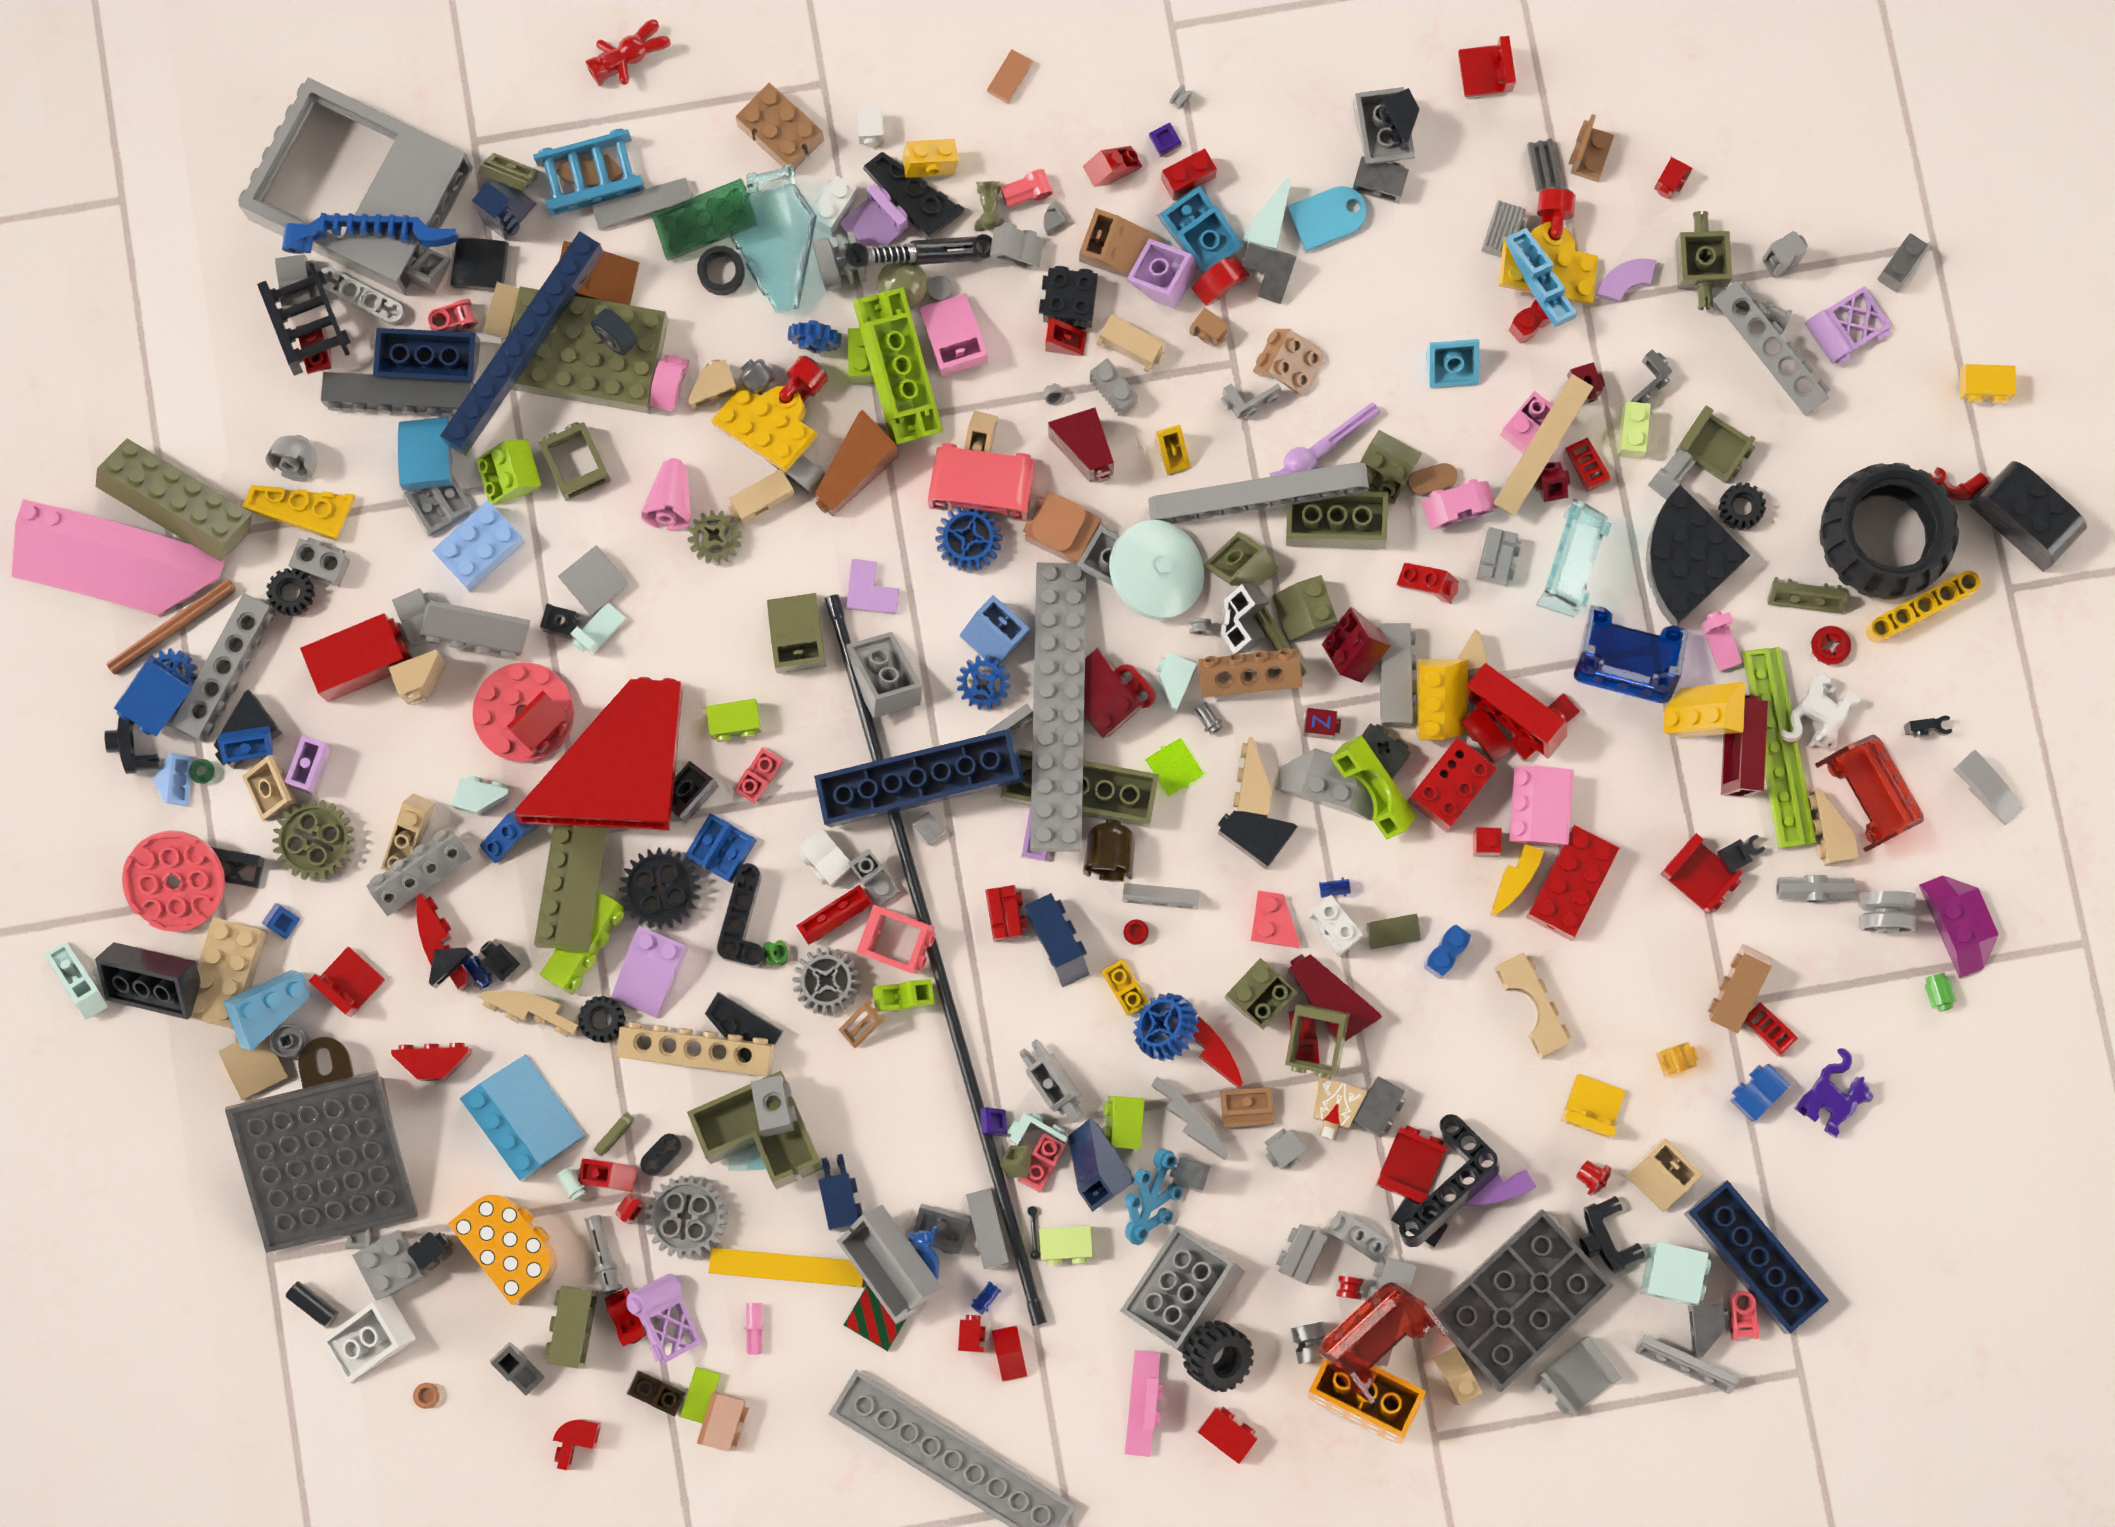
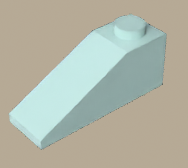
M1291 178L1284 180L1252 220L1251 227L1246 226L1243 241L1248 242L1247 248L1249 242L1252 241L1277 250Z
M67 941L44 953V956L85 1020L108 1007Z

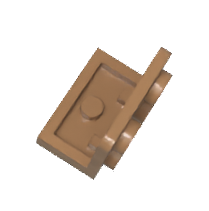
M1274 329L1267 338V344L1263 352L1256 359V366L1253 372L1259 376L1274 377L1298 395H1305L1325 355L1320 349L1293 330Z

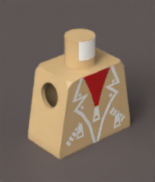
M1319 1077L1313 1119L1323 1122L1319 1136L1334 1140L1337 1127L1348 1129L1367 1091L1329 1078Z

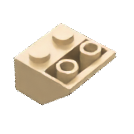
M1663 1138L1630 1170L1626 1177L1664 1212L1703 1174L1666 1138Z

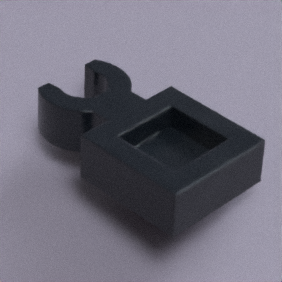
M1758 835L1749 837L1745 845L1739 839L1717 851L1729 874L1752 862L1750 854L1758 855L1765 850L1764 846L1759 849L1753 847V841L1759 838Z

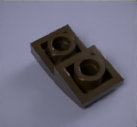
M639 1370L636 1371L626 1392L627 1395L674 1417L686 1394Z

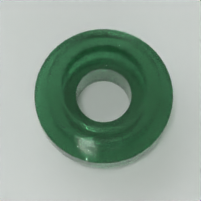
M206 759L195 760L189 768L190 778L198 784L210 782L215 774L213 764ZM200 767H205L203 775H198L197 773Z

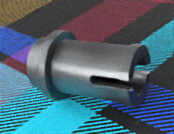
M1207 702L1201 703L1193 710L1205 726L1204 731L1209 732L1210 735L1223 727L1221 725L1222 720L1217 719L1207 705Z

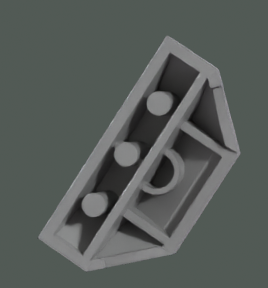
M1314 748L1282 766L1275 790L1371 821L1374 806L1368 790L1360 781L1354 778H1343L1330 759L1333 754Z

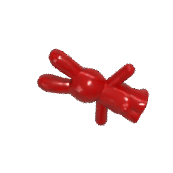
M656 19L646 21L634 35L624 37L620 41L618 48L601 39L596 42V47L602 50L603 53L586 60L585 64L599 87L603 85L606 79L615 76L617 73H619L620 83L622 85L628 84L627 64L638 63L646 54L665 49L671 45V41L667 36H659L647 40L660 27Z

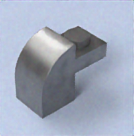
M508 1342L490 1360V1364L508 1382L511 1381L525 1396L545 1378L526 1358V1355L511 1342Z

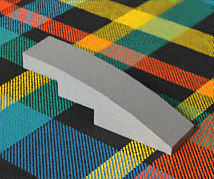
M1156 1077L1151 1087L1172 1100L1167 1110L1187 1123L1182 1132L1225 1160L1228 1153L1200 1113L1180 1093L1159 1077Z

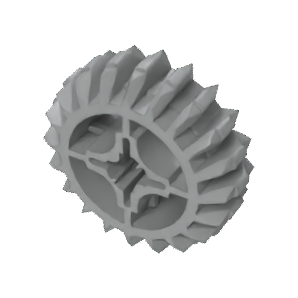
M826 947V955H822L821 949L817 948V957L814 958L812 953L808 952L807 956L810 959L808 963L802 958L799 960L804 968L795 967L794 971L801 974V976L792 978L793 982L800 983V986L794 987L793 991L795 993L803 992L797 997V1000L801 1002L807 999L804 1008L808 1009L813 1004L814 1014H817L821 1007L823 1008V1016H827L828 1008H831L832 1013L837 1015L836 1006L840 1005L841 1009L845 1011L847 1007L843 1002L847 1000L850 1004H853L854 1000L850 997V994L859 995V991L854 989L853 986H860L861 981L853 980V977L859 976L860 971H851L857 964L855 961L849 964L846 963L850 958L849 954L839 958L841 955L840 949H837L835 954L831 955V948ZM824 961L836 963L828 971H821L815 967L816 964ZM842 968L845 969L848 977L845 991L836 982ZM809 972L817 979V985L811 995L806 987V979ZM817 974H820L822 977L824 976L825 978L833 976V979H831V981L833 982L834 987H836L837 989H834L832 986L829 985L821 987L820 984H822L823 982L821 981L820 976H818ZM828 991L839 996V998L829 1002L817 1000Z

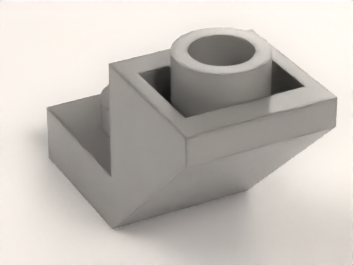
M867 849L848 863L878 906H882L900 893L870 849Z

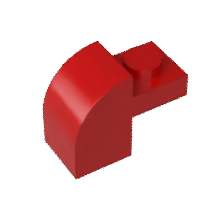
M1236 257L1224 258L1208 269L1191 289L1205 306H1209L1221 300L1230 288L1246 281L1250 274Z
M628 1287L605 1298L607 1311L616 1326L618 1339L623 1347L628 1344H635L642 1337L646 1336V1331L640 1318L632 1314L627 1308V1296L631 1293Z
M576 1419L568 1421L558 1428L553 1437V1441L562 1442V1447H557L554 1462L558 1463L557 1469L570 1470L575 1446L596 1449L601 1422Z

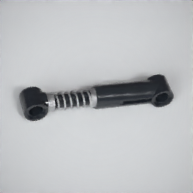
M980 234L972 237L914 240L903 246L901 244L897 246L892 244L890 247L888 245L884 247L881 245L878 247H867L860 243H852L839 251L837 262L841 269L848 272L872 266L874 263L877 265L880 263L885 265L886 262L898 264L899 261L902 263L907 261L913 265L968 261L978 263L990 257L992 237L987 234ZM977 243L982 246L983 253L977 250ZM954 249H964V250H958V251H947V250H954ZM849 252L855 254L856 263L851 261Z

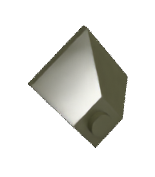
M1239 531L1204 564L1207 570L1231 586H1240L1241 584L1254 582L1262 585L1279 568L1264 547Z

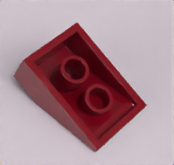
M1097 647L1085 658L1084 716L1102 738H1107L1140 711L1146 703Z

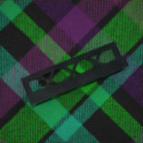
M211 847L220 862H227L233 870L225 876V883L259 889L265 861L263 857ZM233 864H238V865H241V866H239L238 868H235V866H234ZM247 866L256 868L253 882L243 880L239 872ZM236 874V876L238 877V879H234V878H231V877Z

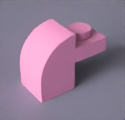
M665 354L662 361L659 360L652 382L649 406L674 411L680 398L681 383L687 372L689 360Z

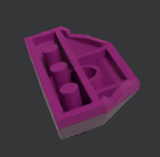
M1944 875L1919 884L1958 977L1962 978L1984 969L1999 933L1979 888Z

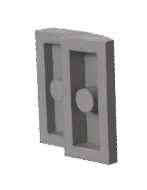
M453 475V485L413 489L403 493L404 499L428 537L448 527L473 510L472 505Z
M597 545L558 575V578L590 616L629 585L627 580Z

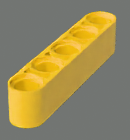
M1971 570L1964 571L1878 616L1866 628L1868 639L1875 643L1883 642L1970 596L1980 586L1981 580L1979 575ZM1962 579H1967L1971 582V589H1966L1962 585ZM1940 590L1947 591L1950 595V600L1942 599ZM1919 601L1927 604L1928 612H1923L1919 609ZM1896 614H1904L1907 619L1906 623H1900L1896 618ZM1875 624H1880L1884 627V635H1880L1875 631Z

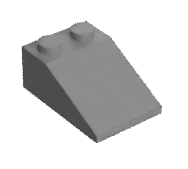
M1404 87L1355 93L1353 109L1366 165L1415 159L1412 134L1407 148L1402 151L1399 144L1395 145L1390 136L1391 129L1388 123H1383L1379 115L1382 100L1403 91Z
M893 632L846 645V650L864 702L873 718L920 705L922 685Z

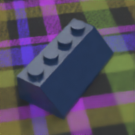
M376 328L373 377L473 382L479 364L480 339L476 333Z

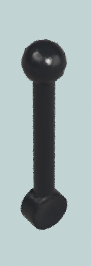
M1030 1206L1027 1209L1031 1220L1033 1249L1030 1256L1033 1260H1038L1041 1255L1037 1247L1035 1218L1038 1210L1035 1206Z

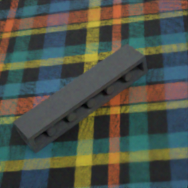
M323 372L321 402L331 411H342L343 408H352V411L361 413L367 412V409H373L383 414H391L393 410L402 411L406 415L426 412L430 416H441L442 413H451V416H454L475 384L474 382L373 377V374Z

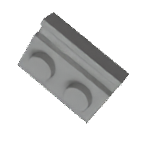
M1026 703L986 731V734L1006 729L1014 731L1017 728L1025 727L1032 721V709Z

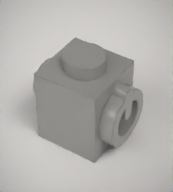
M1283 1128L1264 1142L1268 1151L1265 1155L1273 1167L1278 1165L1280 1169L1286 1166L1289 1170L1301 1161L1298 1156L1306 1151V1148L1292 1129L1287 1132Z

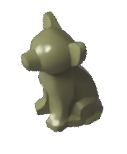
M1000 181L976 182L984 213L976 220L974 229L975 231H979L982 228L994 230L995 227L1002 226L1005 223L995 212L998 203V193H1000L1001 187Z

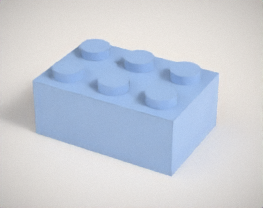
M487 500L432 551L466 589L471 592L519 549L525 541L516 529Z

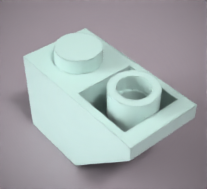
M468 775L467 778H459L452 806L456 810L480 816L510 799L512 792L506 789L507 785L504 783L492 781L490 785L483 783V779L480 777Z

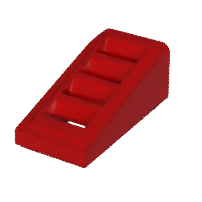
M1588 437L1565 447L1586 492L1611 480L1605 465ZM1584 446L1587 449V451L1582 452L1578 455L1574 453V451ZM1590 455V460L1580 463L1579 459ZM1594 463L1595 468L1585 471V467ZM1596 472L1599 473L1600 476L1590 480V475Z
M1761 1002L1748 1013L1744 1021L1777 1057L1783 1054L1798 1039ZM1762 1012L1765 1015L1756 1024L1752 1022L1759 1013ZM1769 1019L1772 1023L1762 1031L1760 1027ZM1776 1027L1779 1031L1772 1038H1769L1767 1035ZM1784 1035L1786 1039L1778 1046L1775 1042Z
M628 1193L616 1209L615 1215L624 1223L632 1224L645 1206V1203L633 1194Z

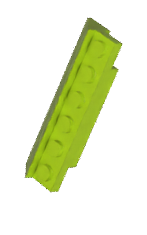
M904 287L853 300L854 310L890 439L897 445L943 432Z

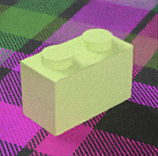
M1630 401L1624 403L1621 408L1617 448L1618 457L1642 459L1646 453L1651 404Z
M1090 1226L1039 1229L1041 1261L1046 1260V1265L1062 1264V1259H1072V1264L1088 1263L1087 1258L1092 1257Z

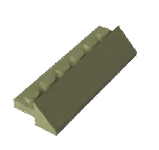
M553 825L534 945L537 948H562L564 952H589L609 828Z

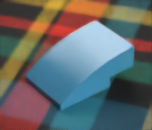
M1200 186L1194 188L1157 215L1183 251L1192 254L1202 274L1220 260L1229 257L1243 247V244L1217 206H1213Z
M448 416L399 422L398 471L399 485L403 491L453 485L451 447L445 444L440 437L449 423Z

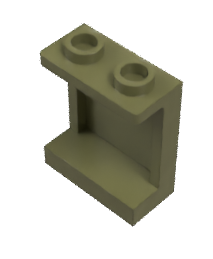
M1705 405L1675 451L1677 452L1680 448L1688 452L1696 461V465L1726 483L1730 477L1735 479L1740 472L1742 466L1739 463L1743 457L1749 458L1755 449L1752 443L1756 438L1752 435L1749 438L1714 416L1712 414L1714 410Z

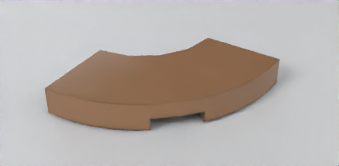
M607 154L603 156L609 180L613 182L623 175L622 169ZM578 158L585 186H598L600 182L594 160L586 161ZM567 159L556 169V173L564 181L575 185Z

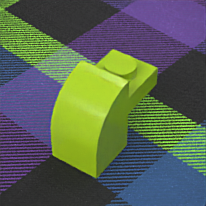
M931 979L911 980L900 984L872 987L875 1007L879 1009L878 1012L907 1011L935 1004Z

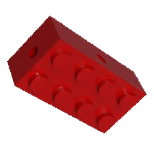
M1573 825L1569 830V844L1561 846L1525 918L1570 941L1574 939L1620 848Z

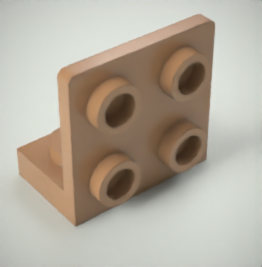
M1591 114L1589 121L1585 119L1583 121L1568 164L1573 165L1571 174L1598 182L1614 135L1592 128L1596 115Z

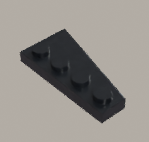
M883 151L863 167V170L880 189L884 188L888 192L891 201L905 211L908 216L907 219L926 240L933 237L965 211L963 206L960 204L956 205L948 199L947 195L941 191L937 192L927 185V182L922 178H906L904 166Z

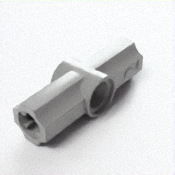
M1807 875L1804 878L1779 877L1777 878L1776 895L1778 900H1805V902L1809 903L1827 902L1828 900H1854L1856 882L1855 878H1827L1826 875Z

